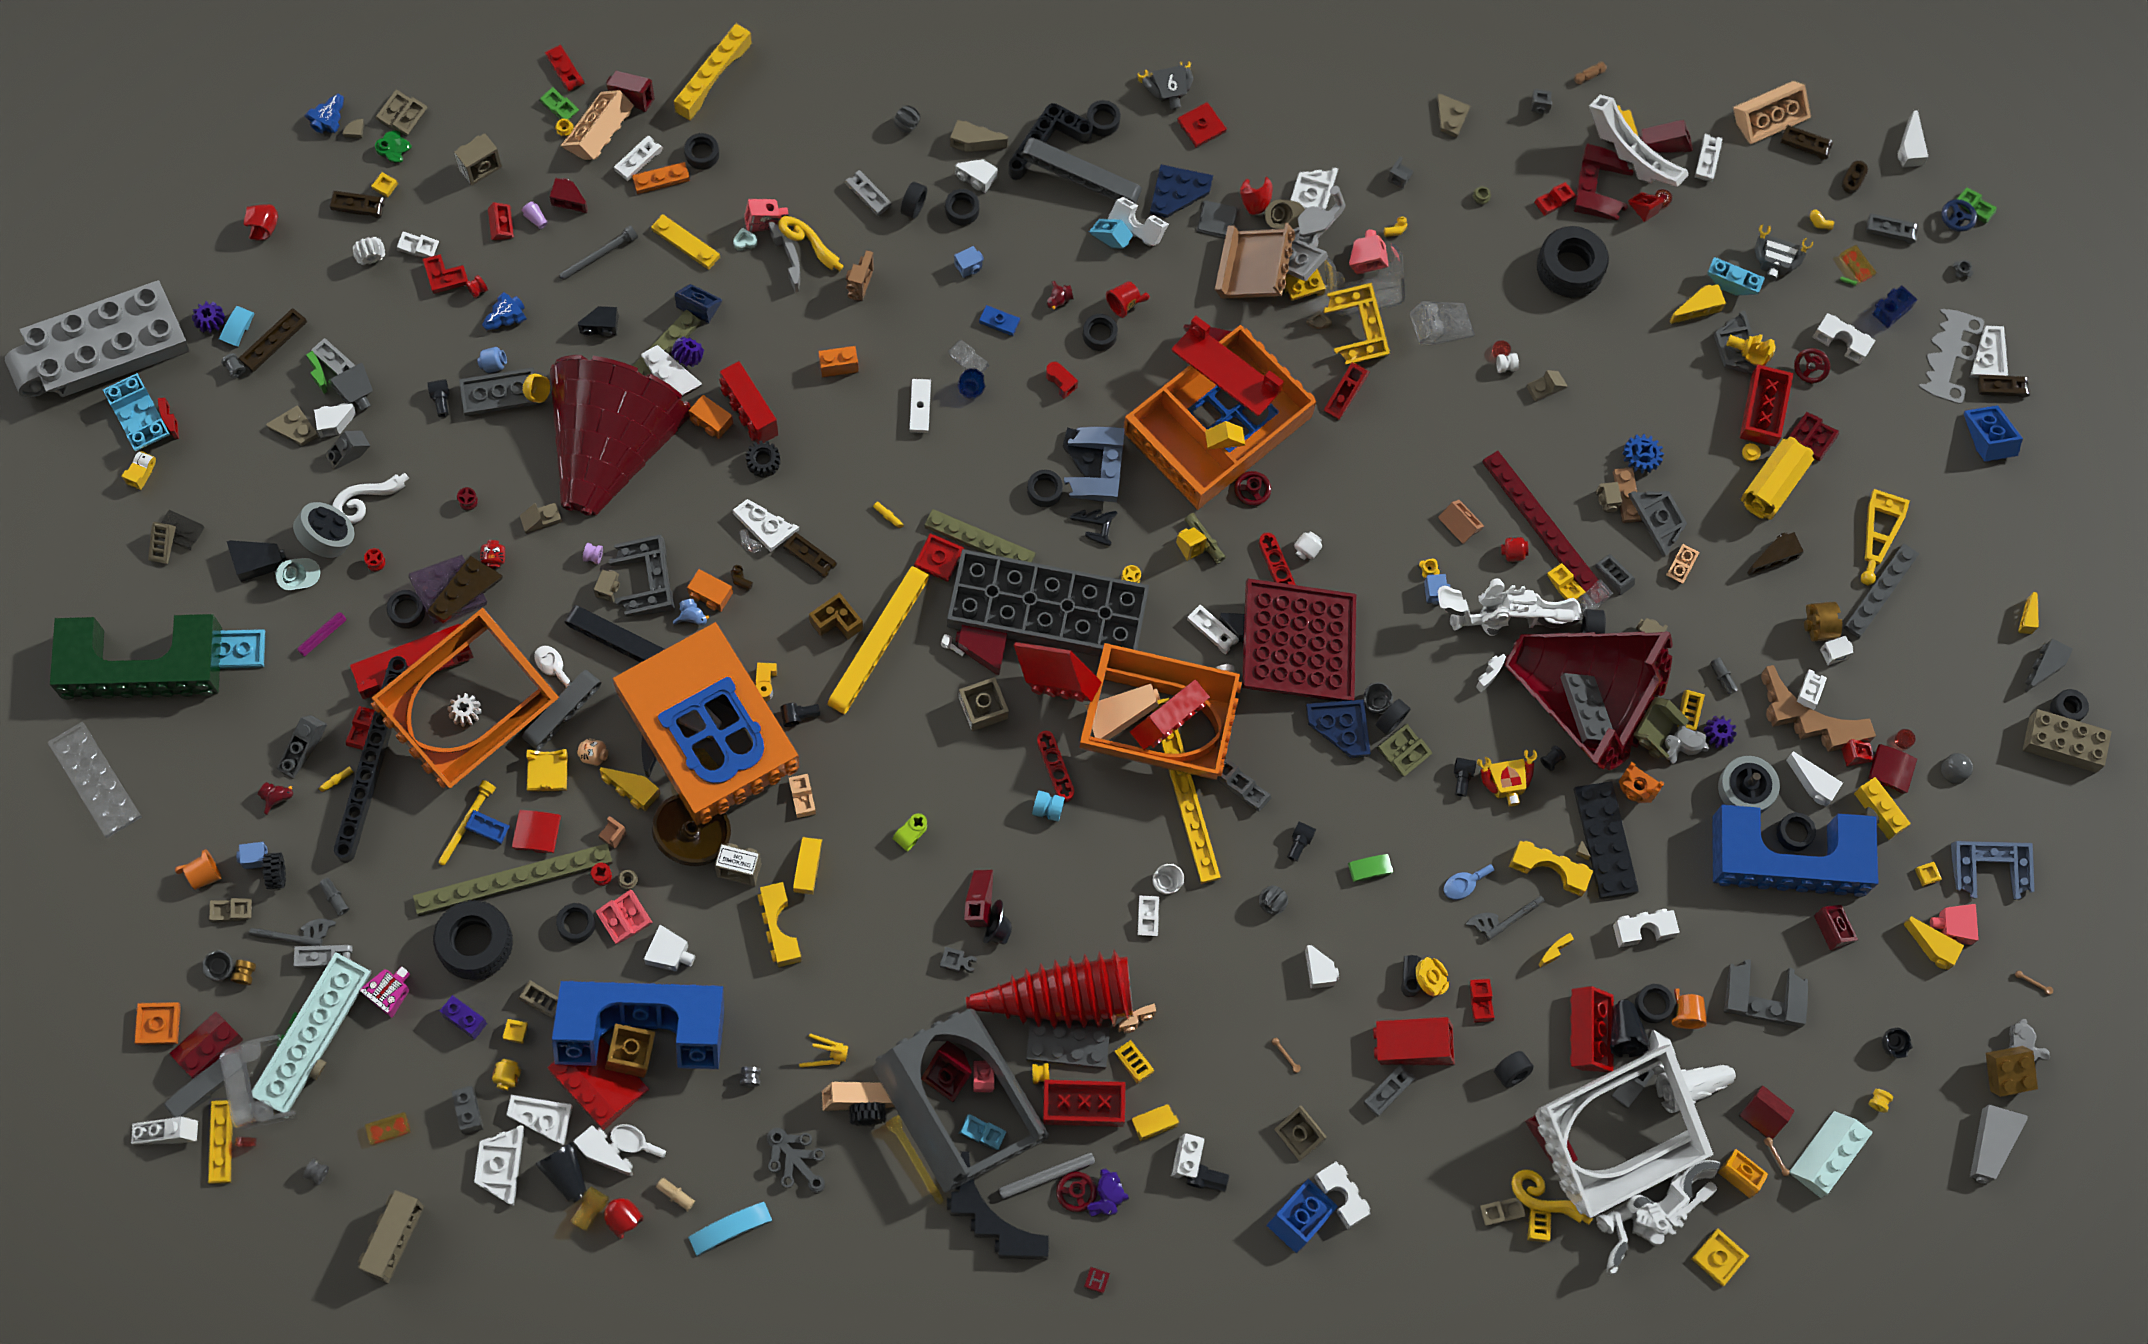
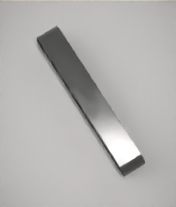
M1034 138L1027 140L1021 154L1024 160L1115 201L1124 197L1136 204L1142 188L1136 183Z

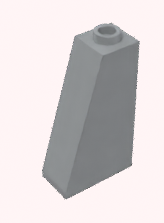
M1992 1105L1982 1109L1970 1174L1971 1178H1975L1977 1182L1982 1184H1988L1997 1178L2028 1116Z

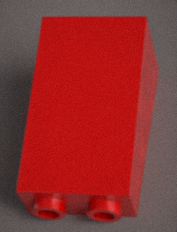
M1448 1017L1376 1021V1027L1373 1028L1374 1039H1377V1047H1374V1057L1378 1059L1380 1065H1455L1453 1025Z

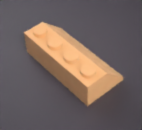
M1795 81L1733 107L1736 123L1750 144L1784 130L1787 125L1793 126L1811 118L1805 85Z
M620 90L600 92L561 146L584 160L596 159L601 154V149L610 142V137L613 133L619 130L621 122L630 115V110L634 105Z

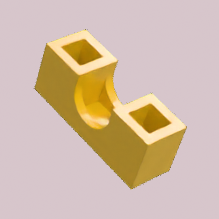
M1876 777L1859 787L1854 793L1865 809L1870 807L1877 813L1879 817L1877 825L1888 840L1904 831L1911 824Z

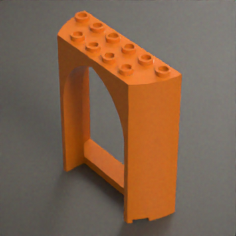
M481 608L374 695L371 706L384 717L383 723L389 729L393 728L397 732L396 738L402 744L406 743L410 747L408 751L413 758H419L422 761L421 767L427 774L432 773L437 783L443 789L445 787L450 789L559 697L485 609ZM488 629L538 689L471 743L453 748H437L417 741L412 730L411 711L419 689L432 674Z
M1104 643L1096 676L1102 684L1093 701L1089 704L1079 748L1217 780V776H1222L1238 698H1235V695L1240 693L1242 682H1239L1240 674ZM1196 679L1210 697L1204 702L1206 706L1201 711L1212 723L1216 736L1209 743L1194 751L1179 754L1161 753L1090 736L1104 680L1135 687L1151 684L1153 690L1157 689L1158 692L1175 696Z

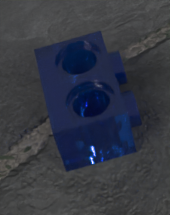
M1901 285L1897 290L1893 288L1887 294L1885 300L1882 298L1875 304L1876 309L1873 315L1889 329L1913 308L1918 299Z

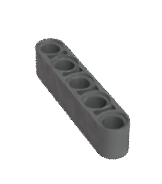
M584 670L558 696L559 698L528 727L522 735V739L536 751L542 749L600 688L602 682L588 670Z

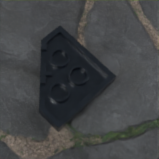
M1067 428L1063 443L1064 450L1071 456L1073 463L1084 477L1101 478L1104 449L1069 446V439L1074 440L1078 432L1076 429Z

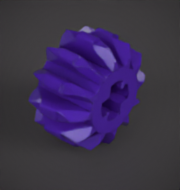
M205 301L203 306L198 303L199 309H193L194 315H192L195 327L197 329L200 328L203 333L206 330L212 333V329L219 331L218 325H224L223 319H225L221 306H217L214 302L209 305L207 301Z
M682 336L674 342L671 354L674 356V360L679 361V364L682 363L686 367L688 365L694 367L701 362L704 349L701 347L702 344L697 343L696 340Z
M1724 715L1720 719L1714 716L1712 720L1706 722L1707 726L1703 728V731L1706 733V739H1710L1709 745L1715 743L1716 748H1719L1720 745L1725 748L1728 744L1733 743V738L1736 737L1737 732L1733 731L1736 725H1730L1731 719L1725 721Z

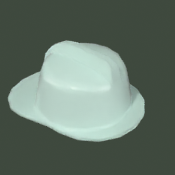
M300 558L282 562L278 566L275 575L277 583L281 588L295 590L313 586L318 581L321 571L316 561L310 558Z

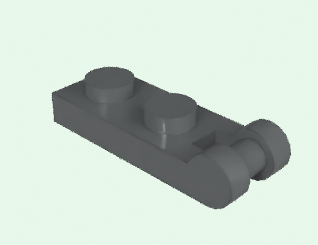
M1870 213L1866 232L1904 240L1907 243L1913 244L1916 242L1917 236L1915 232L1918 230V224Z
M1400 1064L1364 1101V1104L1378 1117L1416 1077L1413 1074H1409L1405 1067ZM1398 1076L1404 1079L1403 1083L1397 1079Z

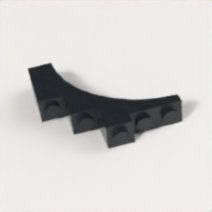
M961 1151V1157L969 1168V1152ZM974 1179L958 1186L956 1190H960V1192H951V1198H947V1210H951V1216L975 1217V1219H971V1231H975L974 1237L999 1238V1240H995V1253H999L998 1258L1048 1260L1049 1236L1032 1234L1017 1229L1003 1221L983 1200L974 1183Z

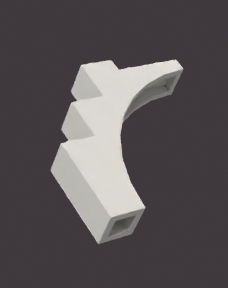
M1600 94L1589 105L1600 138L1614 142L1619 159L1633 163L1638 179L1650 183L1658 180L1678 187L1689 175L1686 169L1674 165L1655 153L1632 131L1621 115L1614 98Z

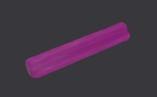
M341 612L335 614L297 648L298 652L302 656H306L346 621V617Z

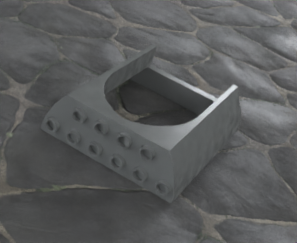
M968 1009L960 1014L959 1012L953 1013L948 1017V1020L944 1022L940 1020L934 1023L930 1029L926 1031L922 1029L916 1032L913 1038L900 1040L896 1043L897 1046L875 1059L876 1064L873 1066L875 1074L944 1193L957 1188L1049 1138L1047 1130L974 1009ZM935 1041H948L966 1046L979 1054L996 1074L1031 1135L968 1168L925 1095L921 1081V1061L927 1046Z

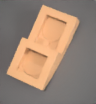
M808 774L789 777L797 818L815 815L816 810Z

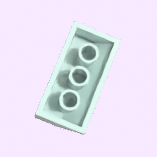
M1834 1111L1789 1172L1794 1178L1822 1198L1830 1192L1873 1132L1858 1120Z

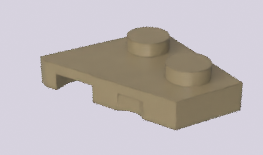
M1438 94L1440 131L1457 138L1470 106Z
M298 405L266 424L269 430H274L283 437L294 440L295 443L301 446L319 437Z

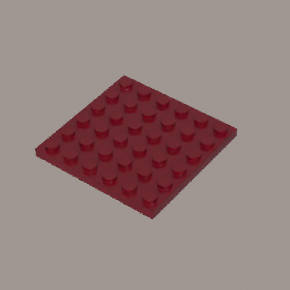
M1248 578L1245 588L1242 688L1334 701L1355 700L1357 594Z

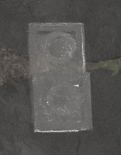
M961 339L948 351L950 356L975 378H978L989 367V363L977 355L974 348Z
M1598 580L1585 594H1582L1577 599L1580 604L1582 617L1585 609H1598L1613 594L1602 580Z

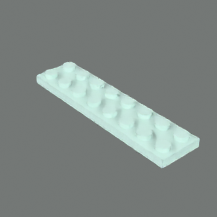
M335 952L250 1096L285 1115L288 1114L309 1079L312 1068L317 1060L321 1059L359 995L360 989L372 972Z

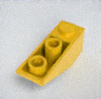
M603 767L599 769L601 779L607 785H614L619 795L622 797L627 796L631 799L630 803L637 809L641 808L646 811L661 795L660 789L645 776Z

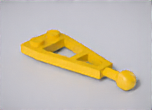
M1876 489L1872 491L1867 509L1865 561L1869 563L1867 570L1861 574V582L1864 585H1872L1875 582V566L1882 562L1906 517L1910 500ZM1875 510L1898 518L1889 536L1874 532ZM1873 540L1884 543L1878 556L1872 554Z

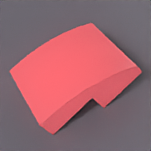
M633 890L627 891L615 901L611 900L596 910L597 915L615 944L630 938L653 923Z

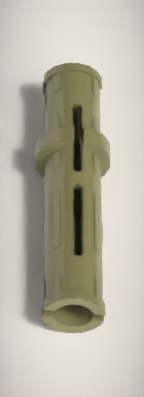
M1194 513L1189 514L1184 519L1185 522H1187L1190 528H1196L1207 538L1204 550L1209 552L1216 564L1224 561L1226 556L1217 546V541L1211 538Z

